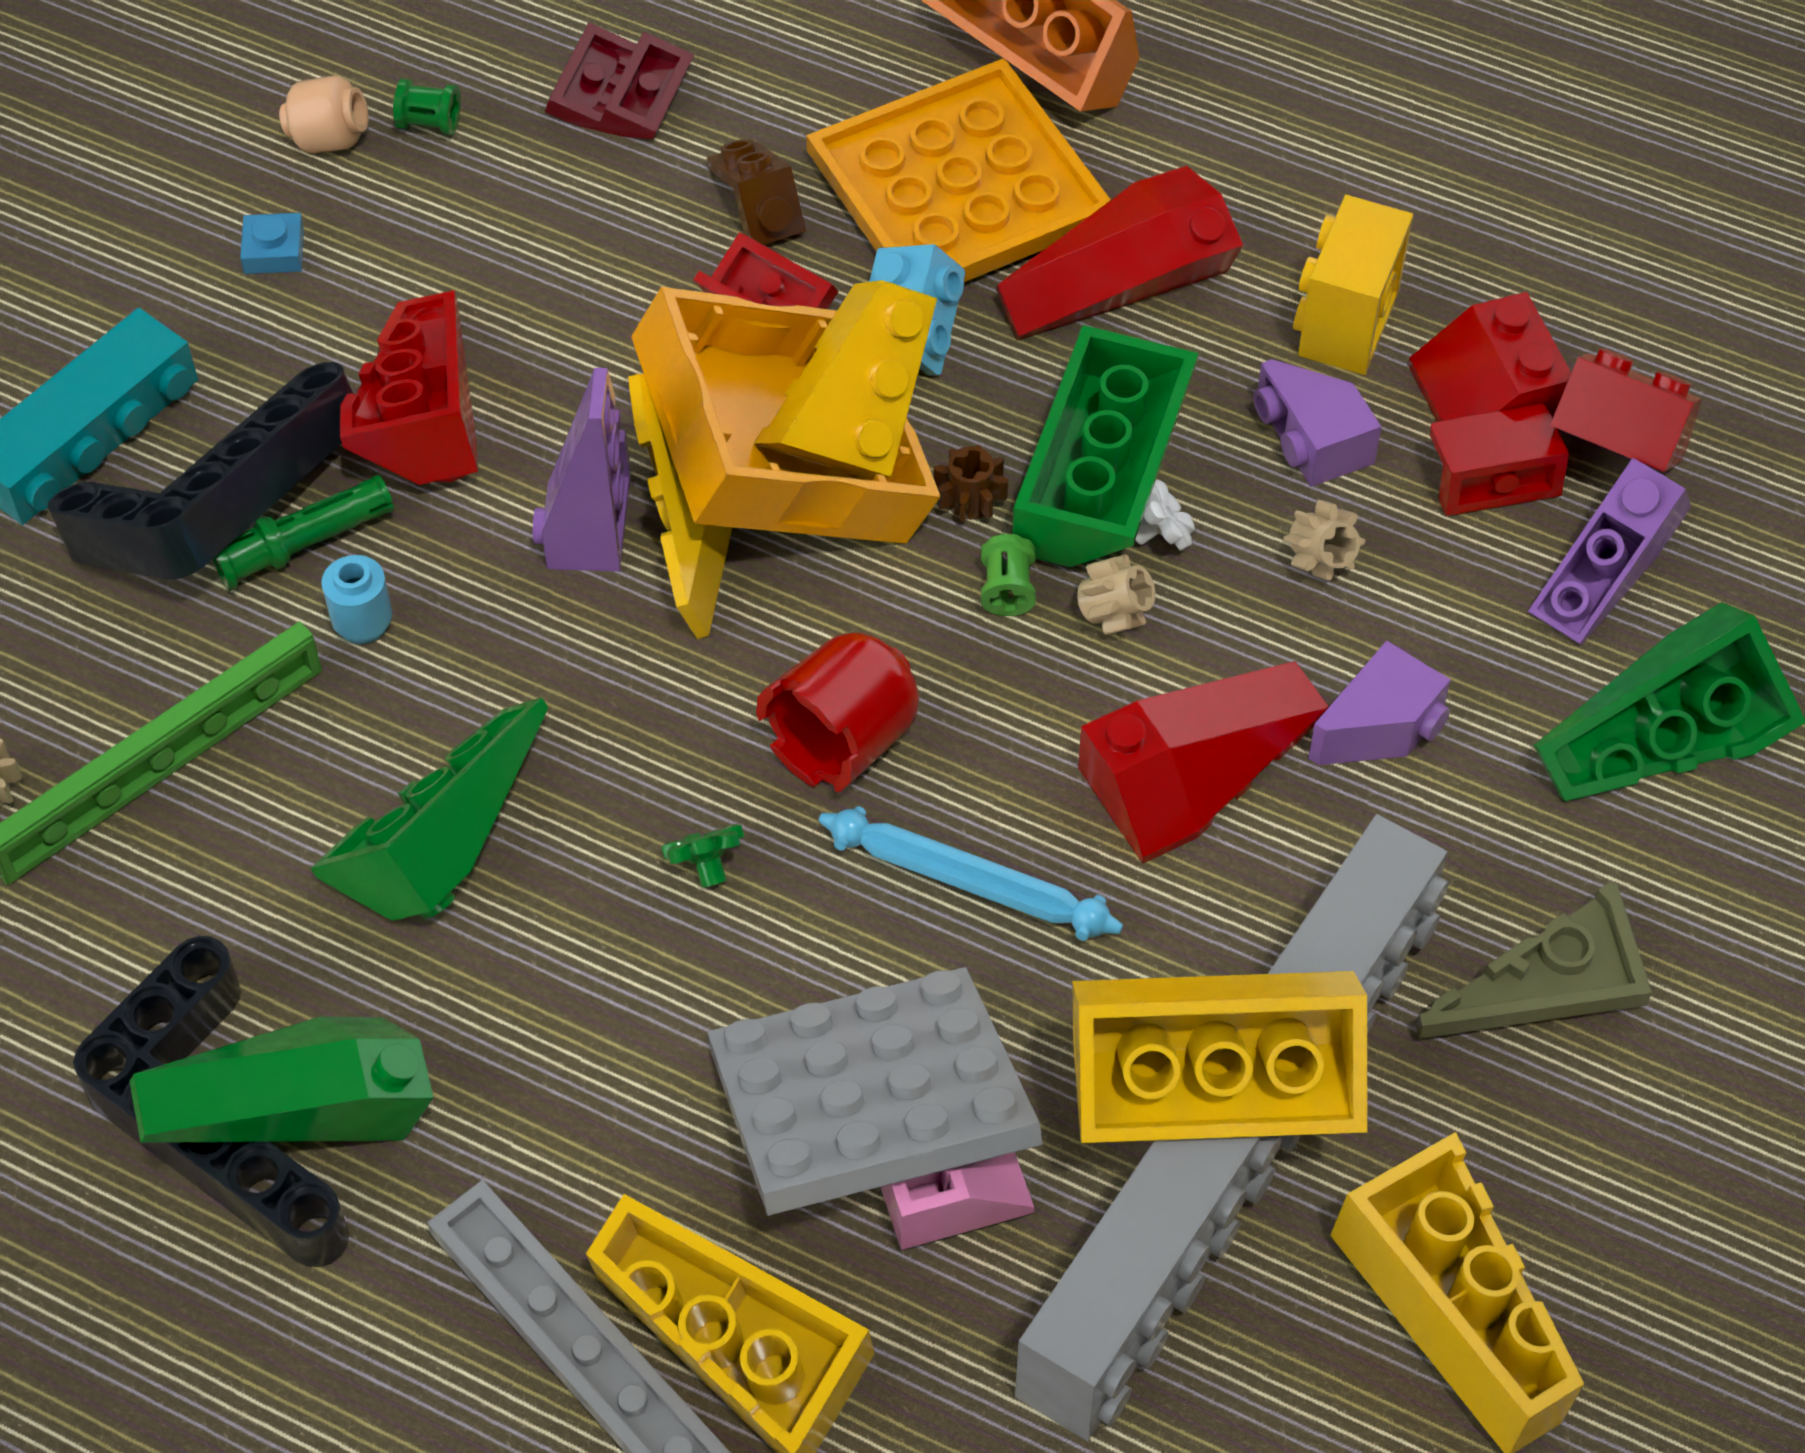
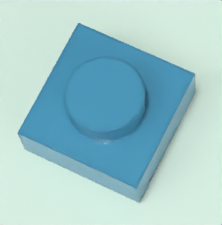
M301 213L243 215L240 260L244 274L302 272L304 225Z

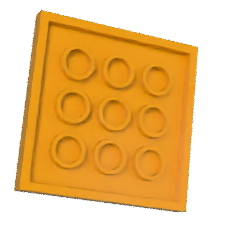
M1004 58L806 135L808 154L876 252L878 248L935 244L965 270L964 282L1046 249L1111 200Z

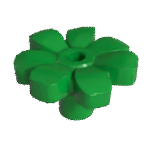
M731 824L720 830L710 831L704 834L703 837H701L699 832L685 836L681 840L669 841L662 845L661 849L664 859H669L671 864L683 861L695 863L701 887H707L727 880L720 856L727 849L740 845L739 839L745 836L741 824Z

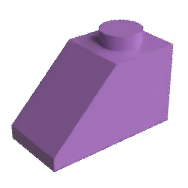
M1386 641L1314 724L1308 759L1318 765L1408 756L1423 737L1429 741L1433 740L1445 725L1450 714V708L1445 706V701L1451 679L1389 641Z

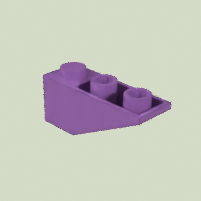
M1632 458L1528 610L1529 614L1582 645L1654 562L1691 508L1686 489Z

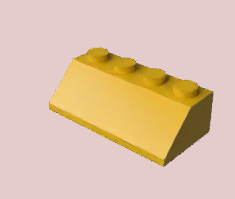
M1354 971L1072 981L1073 1043L1081 1143L1367 1132V993Z

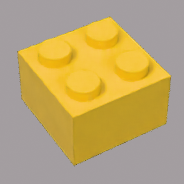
M1345 194L1336 217L1325 216L1316 249L1321 250L1318 259L1308 257L1299 283L1298 290L1307 293V296H1302L1293 323V330L1301 332L1298 356L1366 375L1400 290L1413 213Z

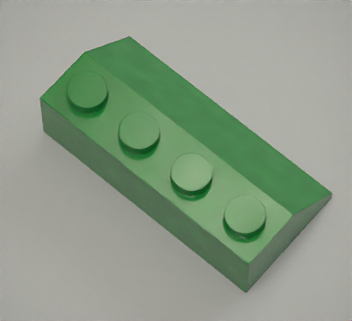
M1082 325L1013 509L1012 534L1032 541L1035 546L1036 559L1073 567L1134 545L1197 365L1199 353Z

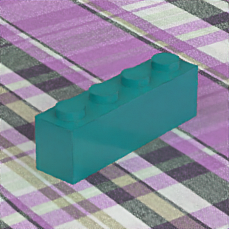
M138 307L0 418V509L23 526L38 512L47 509L49 500L57 492L71 486L84 474L95 470L107 455L129 437L142 431L147 422L172 401L183 397L190 387L199 380L188 342Z

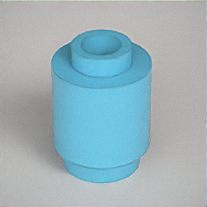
M362 555L345 556L330 564L322 577V589L334 630L352 643L367 644L376 641L385 633L392 619V606L382 567L372 558Z

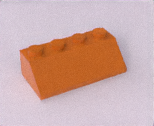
M921 0L1080 112L1117 107L1140 58L1132 11L1116 0Z

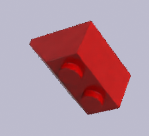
M1527 292L1470 306L1410 356L1408 366L1437 422L1538 404L1545 405L1553 419L1571 375L1569 367Z
M1599 348L1596 356L1589 353L1579 356L1550 426L1631 459L1635 458L1641 463L1663 472L1682 462L1702 401L1701 398L1688 393L1692 384L1661 371H1656L1654 379L1631 370L1634 363L1632 359L1603 348Z

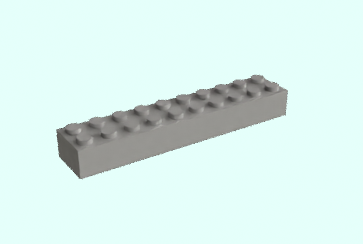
M1376 814L1268 974L1354 971L1367 993L1368 1035L1376 1018V1013L1371 1011L1380 995L1388 999L1393 997L1408 970L1409 964L1403 961L1412 946L1423 950L1437 928L1440 915L1435 913V911L1442 902L1449 886V881L1441 878L1448 851ZM1302 1135L1155 1140L1020 1338L1018 1343L1015 1398L1087 1442L1101 1421L1112 1426L1120 1416L1131 1395L1132 1388L1126 1385L1127 1381L1138 1365L1146 1369L1153 1365L1169 1335V1332L1163 1329L1165 1323L1175 1308L1182 1313H1186L1191 1307L1205 1280V1276L1199 1273L1211 1254L1222 1258L1227 1252L1241 1224L1240 1221L1235 1219L1246 1200L1255 1205L1260 1201L1275 1174L1276 1169L1270 1163L1281 1147L1291 1152Z

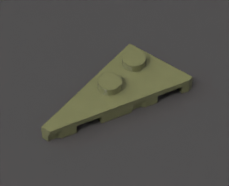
M1617 882L1604 885L1597 890L1595 898L1568 917L1565 913L1561 914L1547 924L1543 933L1535 937H1527L1490 962L1484 974L1459 991L1454 987L1434 1000L1432 1007L1427 1012L1419 1014L1418 1019H1416L1415 1026L1419 1039L1647 1006L1652 991Z

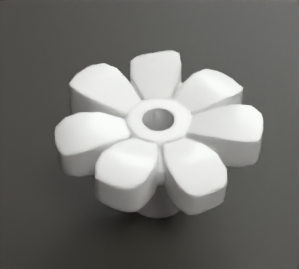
M1156 479L1135 540L1143 545L1156 535L1161 534L1168 543H1175L1181 551L1192 544L1190 534L1196 531L1195 526L1188 513L1179 512L1181 510L1180 504L1168 492L1166 484L1161 480Z

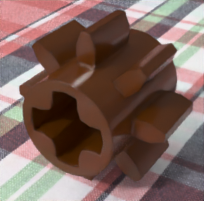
M981 445L967 446L958 450L954 448L949 449L948 466H934L933 478L941 496L938 500V508L944 509L949 507L956 516L960 517V521L964 522L966 519H978L983 516L993 517V500L1005 501L1008 498V479L1003 477L1004 459L1002 457L993 459L986 450L982 449Z

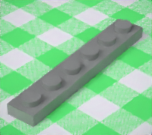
M483 1180L427 1222L433 1238L625 1453H730Z

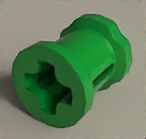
M401 78L397 84L393 101V120L396 128L408 129L410 124L440 128L442 134L454 135L461 111L459 86L447 84L444 89L414 85L412 79Z

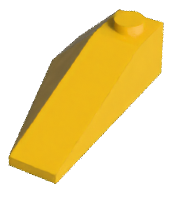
M638 373L628 377L634 426L639 445L642 448L648 447L650 460L657 475L648 478L647 482L651 498L656 502L660 518L668 530L661 533L660 538L675 604L696 638L700 639L710 634L732 527L694 524L645 376Z

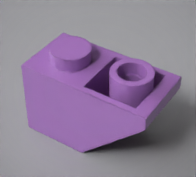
M1273 359L1261 363L1258 389L1253 394L1256 411L1263 423H1271L1281 439L1282 451L1291 467H1298L1310 487L1375 464L1382 426L1353 383Z

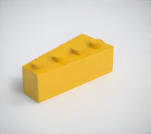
M1454 1132L1349 1192L1330 1236L1504 1453H1515L1563 1422L1581 1391L1584 1382L1543 1302L1534 1300L1522 1276L1525 1266L1514 1245H1506L1491 1215L1494 1206L1482 1182L1475 1184L1463 1161L1466 1151L1457 1133Z
M623 1194L586 1252L598 1280L776 1453H816L875 1354L869 1329L626 1194Z

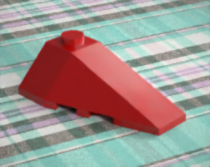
M1184 166L1134 182L997 284L996 291L1016 339L1021 340L1226 273L1244 245L1222 194L1191 168Z
M455 290L398 302L377 339L380 351L375 360L364 363L358 373L361 381L356 394H346L340 405V439L343 448L418 485L435 481L443 483L453 482L467 474L478 472L477 440Z
M1296 661L1137 700L1081 726L1078 769L1141 863L1144 864L1200 837L1213 824V817L1233 798L1238 800L1252 786V780L1273 760H1280L1314 727V724L1329 706Z

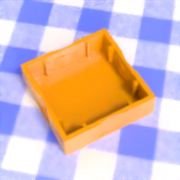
M661 287L631 338L694 524L907 544L940 499V493L916 432L907 418L891 477H885L881 474H876L875 477H861L753 444L763 427L770 425L787 398L784 394L793 380L799 379L817 350L814 347L837 312L836 310L800 305L769 306L734 296Z

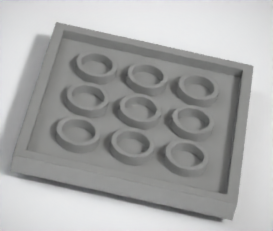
M966 967L951 971H935L923 978L887 987H871L859 994L823 1003H807L791 1011L755 1020L743 1019L729 1026L707 1031L711 1054L767 1216L1043 1145L1040 1122Z

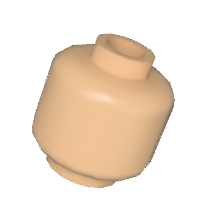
M336 75L301 80L293 84L287 94L286 103L281 105L279 112L281 127L285 135L292 137L302 151L311 154L344 150L354 146L358 142L361 132L366 130L369 119L367 103L361 90L353 87L347 79Z

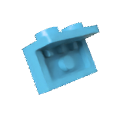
M935 244L878 248L869 282L884 280L937 298L919 369L929 376L940 375L946 353L951 344V331L958 302L964 289L965 270Z

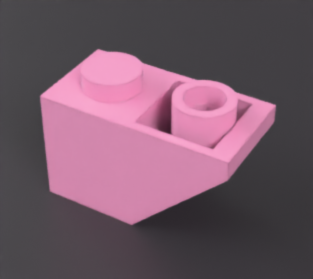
M1015 1152L881 1186L901 1250L1034 1213V1205Z

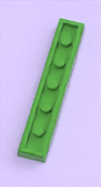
M300 621L2 821L0 823V878L6 885L13 883L319 674L322 667L313 634Z

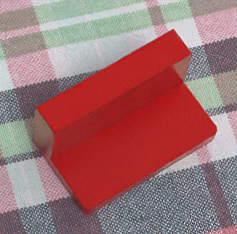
M1538 404L1438 421L1431 424L1429 435L1443 464L1438 500L1446 516L1562 496L1569 452L1558 429L1550 426L1552 417L1545 405Z

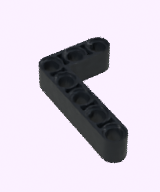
M324 362L310 366L298 373L160 493L96 482L73 484L57 492L49 500L48 509L72 560L79 564L165 580L185 578L202 569L342 444L340 439V405L346 394H353L342 365L336 362Z
M196 936L187 939L178 945L82 1041L75 1051L73 1060L78 1079L89 1103L99 1114L296 1262L307 1267H323L332 1264L343 1255L349 1242V1231L337 1194L330 1186L272 1143L224 1142L221 1148L207 1155L198 1154V1152L205 1145L213 1142L140 1143L129 1082L133 1074L187 1058L234 1010L240 1001V984L226 946L220 940L211 936ZM216 974L209 981L194 983L204 975ZM170 1021L162 1029L148 1031L155 1023ZM123 1069L113 1078L100 1079L102 1075L110 1070ZM264 1179L275 1180L274 1184L265 1191L259 1193L248 1192L250 1187L258 1181ZM315 1217L327 1218L325 1224L319 1229L310 1232L299 1230L301 1225L308 1219Z

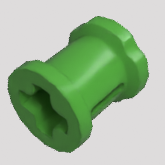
M1001 534L991 537L988 542L981 546V562L987 567V583L981 588V605L990 613L1000 616L1024 614L1031 610L1036 602V590L1029 579V566L1035 562V546L1029 539L1022 538L1016 534ZM1004 552H1007L1008 561H1005L1002 556ZM1009 590L1014 594L1013 598H1009Z

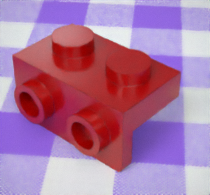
M741 232L738 233L711 277L698 271L693 279V282L705 293L739 297L747 301L769 306L800 305L828 309L839 292L832 283Z

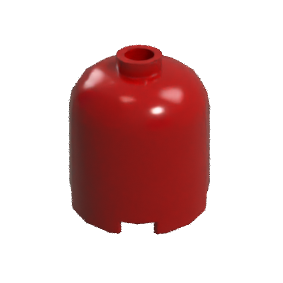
M845 633L828 640L768 685L757 697L756 715L759 721L768 717L770 726L778 738L770 744V747L791 773L811 787L815 788L820 782L825 781L833 784L836 792H841L911 727L916 720L920 695L909 662L899 650L887 645L881 639L866 633Z

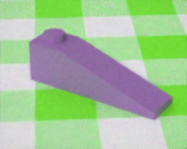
M594 368L549 479L545 508L536 507L534 510L533 541L534 544L544 545L547 569L619 572L621 570L631 468L625 430H619L621 429V414L619 410H615V393L607 368Z

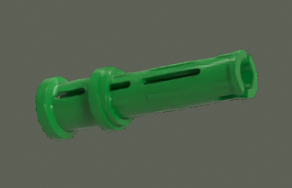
M375 475L352 488L340 491L276 520H273L270 516L267 518L261 516L254 522V527L243 531L214 557L212 562L224 586L228 591L238 588V580L270 566L276 570L286 567V563L290 561V555L354 528L372 518H377L394 511L392 497L380 475Z

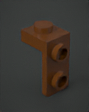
M740 139L726 143L720 148L721 153L707 157L709 170L734 189L746 236L764 245L806 231L792 168L780 157L759 142L754 143L752 139Z

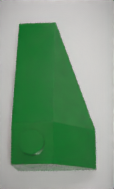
M1720 602L1668 634L1533 746L1560 798L1564 801H1569L1634 785L1641 778L1669 771L1682 773L1698 769V764L1726 757L1735 760L1754 755L1803 725L1805 717L1755 615Z
M540 697L501 710L446 754L444 759L450 768L448 766L441 767L419 781L413 780L397 793L404 802L403 805L389 811L376 822L372 817H367L351 829L310 868L317 879L391 921L419 914L422 919H428L444 910L455 899L452 890L471 872L549 707L544 699Z
M316 1017L135 1073L129 1081L140 1143L405 1140L434 1098L420 1039L383 1017Z

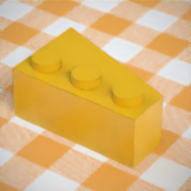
M884 280L854 284L814 348L817 350L799 379L793 380L784 394L787 397L770 425L763 427L753 444L861 477H875L876 474L891 477L937 298Z

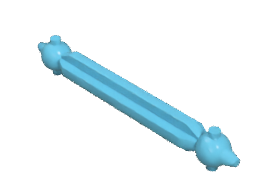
M860 806L855 807V809L842 810L839 813H821L819 817V822L831 831L832 837L835 840L834 846L838 850L843 851L846 847L853 848L862 845L876 858L1050 923H1072L1076 930L1075 936L1081 941L1098 937L1103 933L1120 934L1123 929V924L1110 915V911L1105 905L1106 899L1103 896L1096 895L1094 898H1087L1079 902L1067 889L889 823L869 824L865 817L866 811Z

